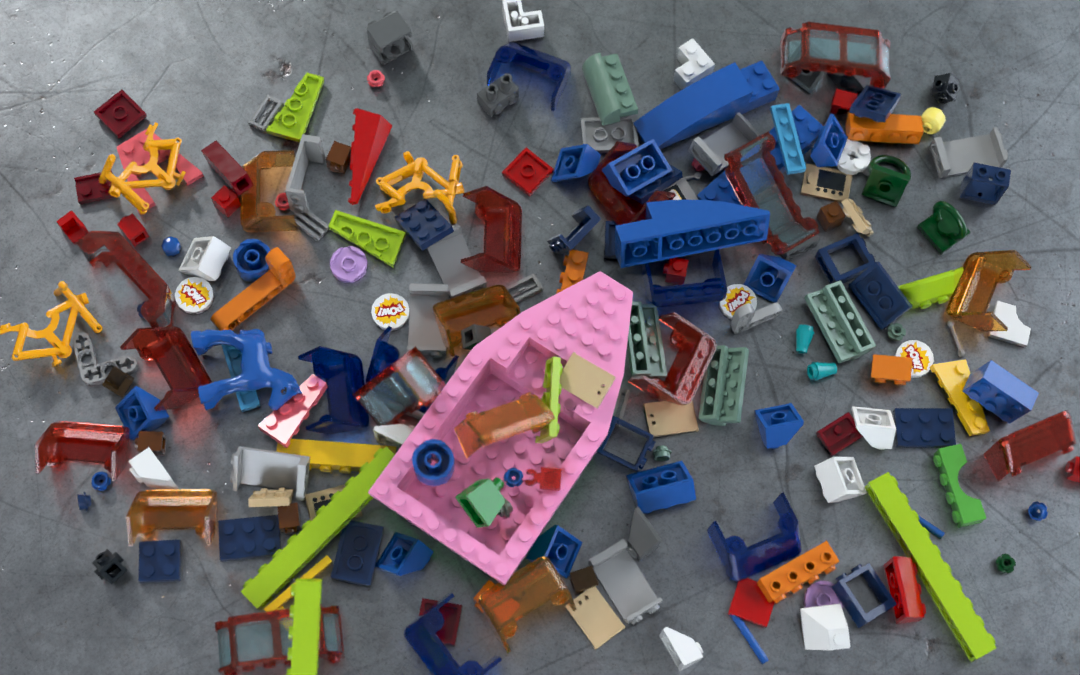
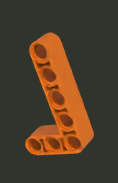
M279 247L270 250L265 257L269 271L212 315L210 320L219 331L236 328L295 280L296 275L292 262Z

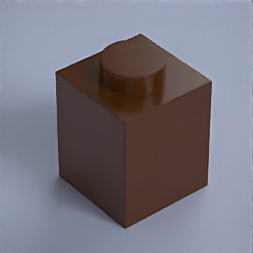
M334 141L326 157L327 168L335 173H345L350 163L351 147Z
M836 200L821 207L816 217L824 231L827 232L842 225L846 215Z
M139 431L138 438H135V449L140 454L147 448H150L155 456H165L167 437L163 432Z
M291 503L289 506H277L280 531L285 533V535H293L297 531H301V516L298 503Z

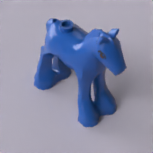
M231 329L191 331L192 344L198 356L205 354L213 346L218 345L233 346L242 352V373L240 375L198 387L200 401L204 404L205 410L214 408L221 398L227 394L240 391H255L269 387L272 388V394L268 405L270 409L277 411L294 395L302 393L293 375L270 367L268 354H272V346L270 342L266 343L265 334L262 330L241 329L239 334L234 333Z

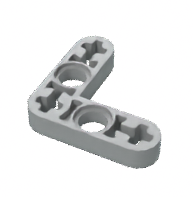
M778 302L754 311L751 303H747L735 310L730 327L734 334H737L779 316L783 310Z
M79 332L74 335L73 346L81 378L88 386L102 384L108 376L105 374V370L109 366L119 368L117 365L120 364L122 371L129 375L138 371L139 363L135 357L130 355L98 364L90 336L85 332ZM81 338H84L86 340L84 341V345L86 348L84 350L80 344ZM88 354L92 356L89 363H82L83 356ZM129 361L132 363L130 369L126 367ZM98 370H101V374L103 375L102 378L100 377V373ZM89 373L94 374L93 380H89Z

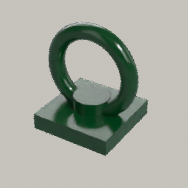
M889 155L874 157L868 165L870 175L862 195L897 207L907 184L911 180V171L902 160ZM882 162L894 164L902 170L903 174L877 164Z
M938 201L933 206V214L918 224L917 228L942 255L967 237L970 231L955 207L945 201Z

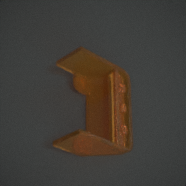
M294 150L263 151L242 166L254 185L241 194L240 223L246 232L298 231L294 215L276 216L275 208L271 203L260 202L261 170L271 169L272 167H293L296 157Z
M1016 250L974 252L970 254L965 261L964 271L947 306V314L952 319L980 331H1007L1008 327L993 312L986 311L997 284L1008 282L1012 278L1014 271L1031 270L1032 266Z
M503 285L487 287L438 302L433 306V313L443 343L451 357L455 356L453 347L458 346L462 341L461 330L473 324L486 327L497 324L501 328L521 313L520 307Z
M528 392L519 396L520 399L480 413H477V411L470 412L465 415L466 419L454 429L466 458H469L486 445L532 430L533 434L538 433L555 420L553 412L536 394L531 395Z
M212 489L144 490L138 492L126 515L128 546H133L137 537L143 539L151 537L156 529H195V533L202 538H206L207 545H211L216 532L217 492Z
M546 556L539 557L512 574L505 586L499 582L483 592L479 597V604L493 633L507 653L511 650L506 639L515 635L518 629L516 621L549 600L554 605L567 603L573 611L577 610L570 591L553 563Z

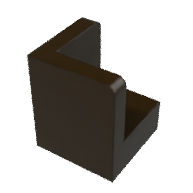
M114 366L102 386L123 397L134 378Z
M593 566L569 573V579L575 596L582 594L583 590L599 584Z

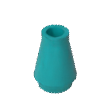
M804 324L798 325V329H796V352L807 354L815 333L813 331L814 327Z
M812 362L807 366L808 377L811 380L817 381L837 374V365L835 363Z

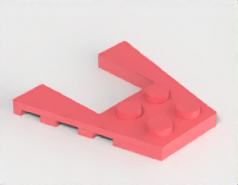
M147 129L116 147L124 170L132 161L136 162L137 166H144L150 161V153L143 149V145L148 137L145 135ZM155 133L153 134V140H162ZM158 150L157 165L169 159L171 150ZM178 154L176 169L179 174L182 171L186 172L183 179L188 186L204 176L197 167L181 154ZM131 174L127 181H139L137 177L140 175ZM145 188L132 189L141 199L149 203L148 210L156 205Z

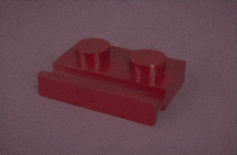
M101 172L74 178L80 205L115 198L109 194L112 184L108 179L105 184L99 183Z
M849 412L816 432V435L831 453V456H834L863 437L857 430L854 419Z

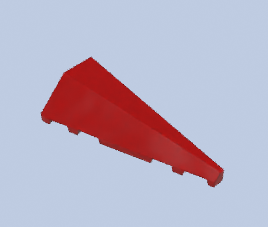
M358 108L353 110V114L356 116L355 124L352 125V130L355 131L354 141L351 142L350 158L352 180L349 181V186L352 189L351 198L348 199V202L351 205L358 204L393 126L382 115Z

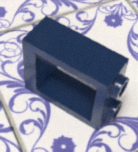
M974 162L962 180L960 198L996 205L1009 187L1011 170Z
M858 233L819 249L815 255L829 284L840 280L843 284L849 282L875 263L874 256L866 248L865 240L860 238ZM853 244L864 265L840 275L829 253Z
M612 416L608 435L596 452L637 472L639 468H644L647 461L644 457L647 451H652L656 441L653 440L654 435ZM617 424L647 438L635 465L605 450Z
M870 563L863 567L861 564L851 569L852 573L848 576L846 573L836 578L837 583L832 586V589L858 628L897 605ZM861 574L881 603V605L868 613H865L846 584Z

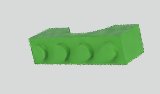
M957 444L938 449L934 453L933 460L935 466L939 468L940 482L945 486L947 492L946 500L948 504H951L954 522L958 524L959 528L983 522L986 519L981 500L966 495L958 483L959 470L967 463L962 445Z

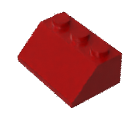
M892 557L884 564L889 593L897 603L893 607L896 624L921 621L925 618L926 608L925 604L921 603L920 595L922 590L915 576L917 575L916 564L909 557Z

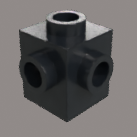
M951 73L937 75L934 77L931 95L939 103L943 104L956 101L960 82Z
M108 549L98 554L92 562L97 568L94 572L102 580L106 578L111 584L127 571L122 564L124 559L117 552L112 554Z

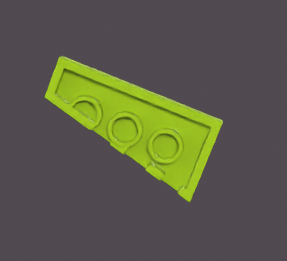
M306 73L294 89L293 95L285 102L281 112H278L271 126L267 127L266 133L300 142L302 134L306 132L324 84V77Z
M337 210L334 211L329 224L330 230L391 267H394L406 237V232Z
M553 356L546 361L543 388H546V392L543 393L540 404L544 410L541 418H538V426H541L540 436H536L535 443L543 444L556 438L559 433L560 426L557 420L561 405L558 402L562 390L560 376L563 371L561 357Z

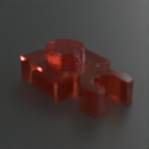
M541 467V473H537L534 469H527L526 474L533 475L534 478L533 480H525V485L533 486L536 483H540L539 489L560 491L562 469Z

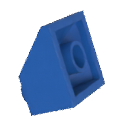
M834 114L829 115L811 150L810 156L817 167L837 166L848 139Z
M588 144L561 148L551 181L557 182L580 178L595 172L599 165L601 154Z
M759 254L743 285L748 286L754 293L767 300L777 303L796 265L781 257Z
M135 386L115 407L130 440L138 438L139 431H153L159 428L169 418L162 401L138 386Z
M792 403L754 410L760 436L767 449L786 445L804 425L803 419Z
M554 525L536 539L526 559L539 568L567 579L583 542L560 526Z
M395 532L378 559L376 567L398 576L406 575L424 569L434 551L419 539Z

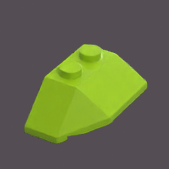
M960 267L899 285L898 288L913 306V309L919 307L925 309L933 303L938 302L942 304L949 301L964 269Z

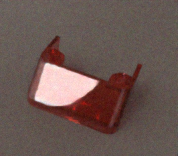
M619 141L614 144L590 175L588 185L618 225L645 220L646 203L640 204L610 185L602 171L610 162L637 148L636 144ZM655 191L647 202L673 200L676 194L674 192Z
M488 186L463 193V197L475 203V214L480 220L485 222L484 253H478L461 259V263L479 272L513 273L519 271L521 267L522 209L520 205Z
M676 312L662 315L658 319L673 329L670 335V342L679 350L667 377L662 381L659 378L650 379L645 375L629 378L628 382L651 397L677 405H687L692 402L716 351L717 343L709 334Z
M176 326L137 328L120 346L121 350L136 349L139 356L144 360H155L171 390L154 407L155 411L180 408L199 397V386L212 383L186 335Z
M1068 410L1062 411L1006 435L984 453V456L998 482L1010 474L1014 477L1022 473V468L1051 454L1056 452L1067 454L1075 450L1074 446L1077 443L1072 417Z
M67 421L53 422L34 444L35 474H40L45 466L59 468L69 460L104 463V469L112 473V480H116L125 467L130 429L125 426Z

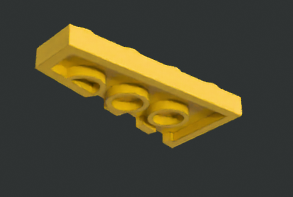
M966 359L932 364L929 367L932 373L935 372L939 380L937 382L948 394L949 398L947 399L958 411L957 416L969 436L988 433L990 429L981 404L962 392L971 374Z

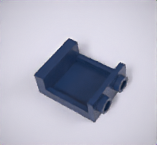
M589 205L572 214L578 225L566 238L559 234L547 241L554 253L560 255L571 251L601 220Z

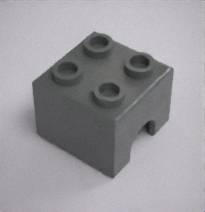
M398 11L388 12L382 19L371 21L366 27L369 47L382 65L413 50L412 42L408 38V36H412L411 29Z

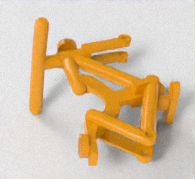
M156 122L153 126L149 125L145 133L148 137L143 145V149L150 153V161L146 165L137 166V163L132 161L120 176L116 177L110 172L116 157L114 154H110L99 177V183L105 184L107 179L111 182L110 195L118 198L122 194L142 215L146 214L149 203L141 199L132 189L163 187L166 190H171L175 185H180L186 173L185 171H182L181 174L175 172L182 140L179 137L175 139L153 140V134L158 126ZM158 150H171L166 173L157 165ZM150 171L157 177L155 180L125 182L131 174L140 175Z
M408 151L403 153L408 165L376 179V183L381 191H384L391 197L389 201L375 205L378 212L381 211L384 214L391 212L392 207L406 203L405 195L409 191L421 189L425 191L423 198L439 199L448 211L450 223H457L456 211L453 207L454 198L457 194L465 193L462 182L459 183L463 164L458 155L452 156L449 182L430 168L425 158L420 157L414 160ZM424 172L445 189L433 190L429 184L422 182ZM413 175L412 181L400 189L395 190L392 187Z
M60 281L58 288L54 290V295L60 296L64 294L68 300L46 312V316L51 318L47 328L39 331L31 330L25 322L12 327L10 323L0 326V335L8 332H18L11 357L12 360L18 361L52 356V367L61 365V359L58 360L57 356L65 359L72 353L69 344L78 313L93 329L94 333H100L103 329L102 325L98 323L85 307L86 304H89L86 293L75 295L68 288L67 283ZM71 307L61 341L53 332L58 326L59 313ZM26 337L34 339L45 338L54 347L22 351Z

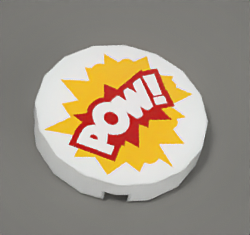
M190 277L183 280L175 292L178 306L189 314H200L208 310L214 300L213 288L208 281L200 277Z
M732 284L722 291L719 299V308L723 315L732 320L735 310L744 304L751 303L755 311L757 297L748 286Z
M388 293L381 295L372 305L371 314L373 321L383 330L394 331L400 329L409 319L408 303L398 294Z
M909 340L902 343L895 353V356L913 358L911 378H919L926 375L930 370L929 367L934 362L930 347L918 340Z

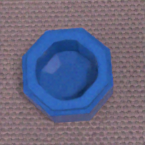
M170 236L162 242L161 247L166 255L175 256L181 250V245L175 237Z

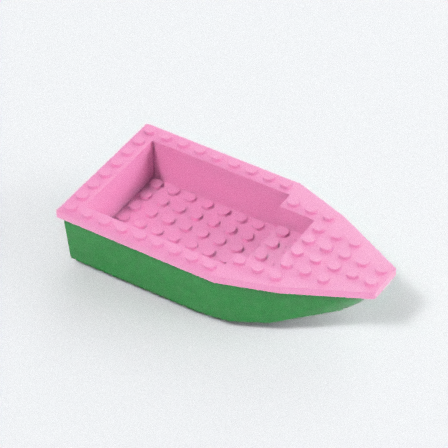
M599 271L523 311L474 346L373 484L368 494L505 586L608 435L624 375L633 291ZM575 352L580 357L616 377L598 409L562 388L558 402L561 405L557 420L560 426L559 433L556 438L543 444L535 443L536 436H540L541 426H538V418H541L544 410L540 404L541 397L546 392V388H543L546 361L553 356L561 357V364L564 368L572 353ZM431 439L443 441L454 455V473L447 483L439 486H429L420 482L414 473L412 464L414 450L423 442ZM433 460V462L431 463L432 466H434L435 463H437L436 460ZM510 468H516L523 473V483L518 487H509L506 485V481H504V474ZM497 477L504 483V487L499 492L510 502L513 511L509 514V517H500L497 514L488 527H476L455 497L477 480L488 478L493 480Z

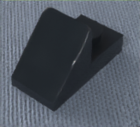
M841 63L827 72V75L840 90L858 95L864 89L853 75L856 69L853 66Z

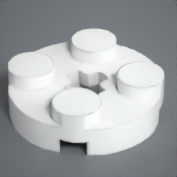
M847 139L837 168L848 175H856L858 172L864 171L871 160L870 148L858 141ZM848 155H853V156H855L856 158H854L853 160H850V156H848Z

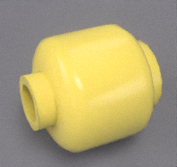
M927 108L921 115L923 131L931 135L939 132L946 121L944 113L938 108Z

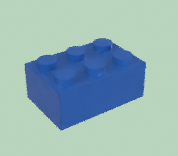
M992 360L972 372L962 390L971 399L977 401L1009 424L1030 412L1039 394Z

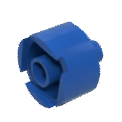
M247 239L241 242L240 246L233 253V262L238 274L244 281L255 282L269 271L265 257L270 248L261 240Z
M431 439L423 442L413 452V469L420 482L429 486H439L449 481L454 473L455 463L453 452L447 444L440 440ZM433 460H436L437 463H435V465L432 466L431 463L433 462Z

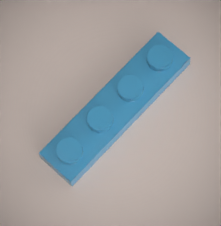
M789 103L772 105L770 111L786 173L790 175L805 172L806 165Z
M222 345L231 378L242 373V352L233 346ZM256 390L236 392L242 412L261 406Z

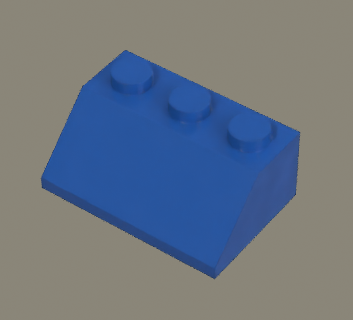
M654 138L610 162L602 169L610 185L626 197L673 171Z
M683 461L626 475L636 508L639 507L644 514L696 500L694 480Z

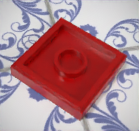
M526 147L502 171V175L530 197L554 172V169Z
M740 575L728 614L766 628L775 601L768 602L756 583L757 581Z

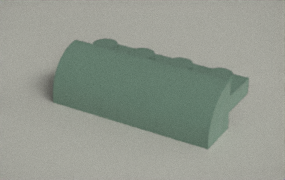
M596 53L590 56L583 63L582 71L602 126L620 122V117L638 114V107L618 54L602 57L601 53Z
M841 280L826 285L823 289L807 294L804 297L838 363L850 359L853 361L876 347Z
M632 301L627 341L631 378L635 381L667 377L657 304H642L641 301Z
M725 345L708 346L698 417L702 422L718 426H726V423H740L749 355L748 348H728Z

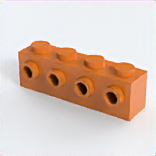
M848 113L845 123L846 135L849 140L919 144L924 132L922 118L917 115L890 114L885 122H875L870 118L857 117L855 114Z
M572 249L569 255H565L563 266H566V270L561 272L559 283H562V287L557 289L556 294L584 280L588 252Z
M825 541L763 576L756 583L768 602L775 601L777 604L786 598L785 594L790 591L794 594L803 589L802 585L804 583L812 584L820 579L818 575L824 572L827 575L836 570L835 565L840 561L829 543Z

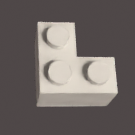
M502 0V12L509 42L544 37V22L541 10L523 13L521 0Z
M693 38L678 48L676 58L682 66L675 70L673 81L681 90L713 73L715 63Z

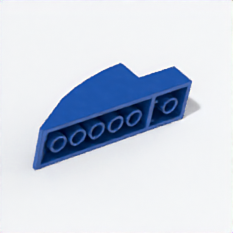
M763 61L743 69H739L734 62L674 94L633 122L644 143L654 138L658 147L662 149L734 118L738 112L742 115L776 100L780 88Z
M710 200L646 202L645 220L615 226V254L620 268L767 240L770 212L734 203Z

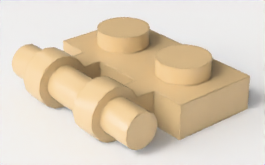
M849 198L842 201L844 213L854 221L852 224L854 229L858 233L866 234L868 237L874 234L871 229L872 225L862 215L863 211Z
M284 487L279 488V490L261 488V490L253 491V495L248 499L249 507L289 506L292 502V497H294V490Z

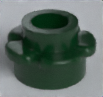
M1002 554L1001 557L999 556L996 559V567L1000 572L1011 573L1014 571L1016 561L1009 554Z

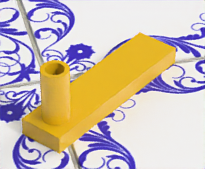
M326 555L300 578L315 579L333 563L332 560ZM291 586L264 608L269 616L274 614L288 632L289 626H293V618H290V614L283 605L294 597L291 596Z

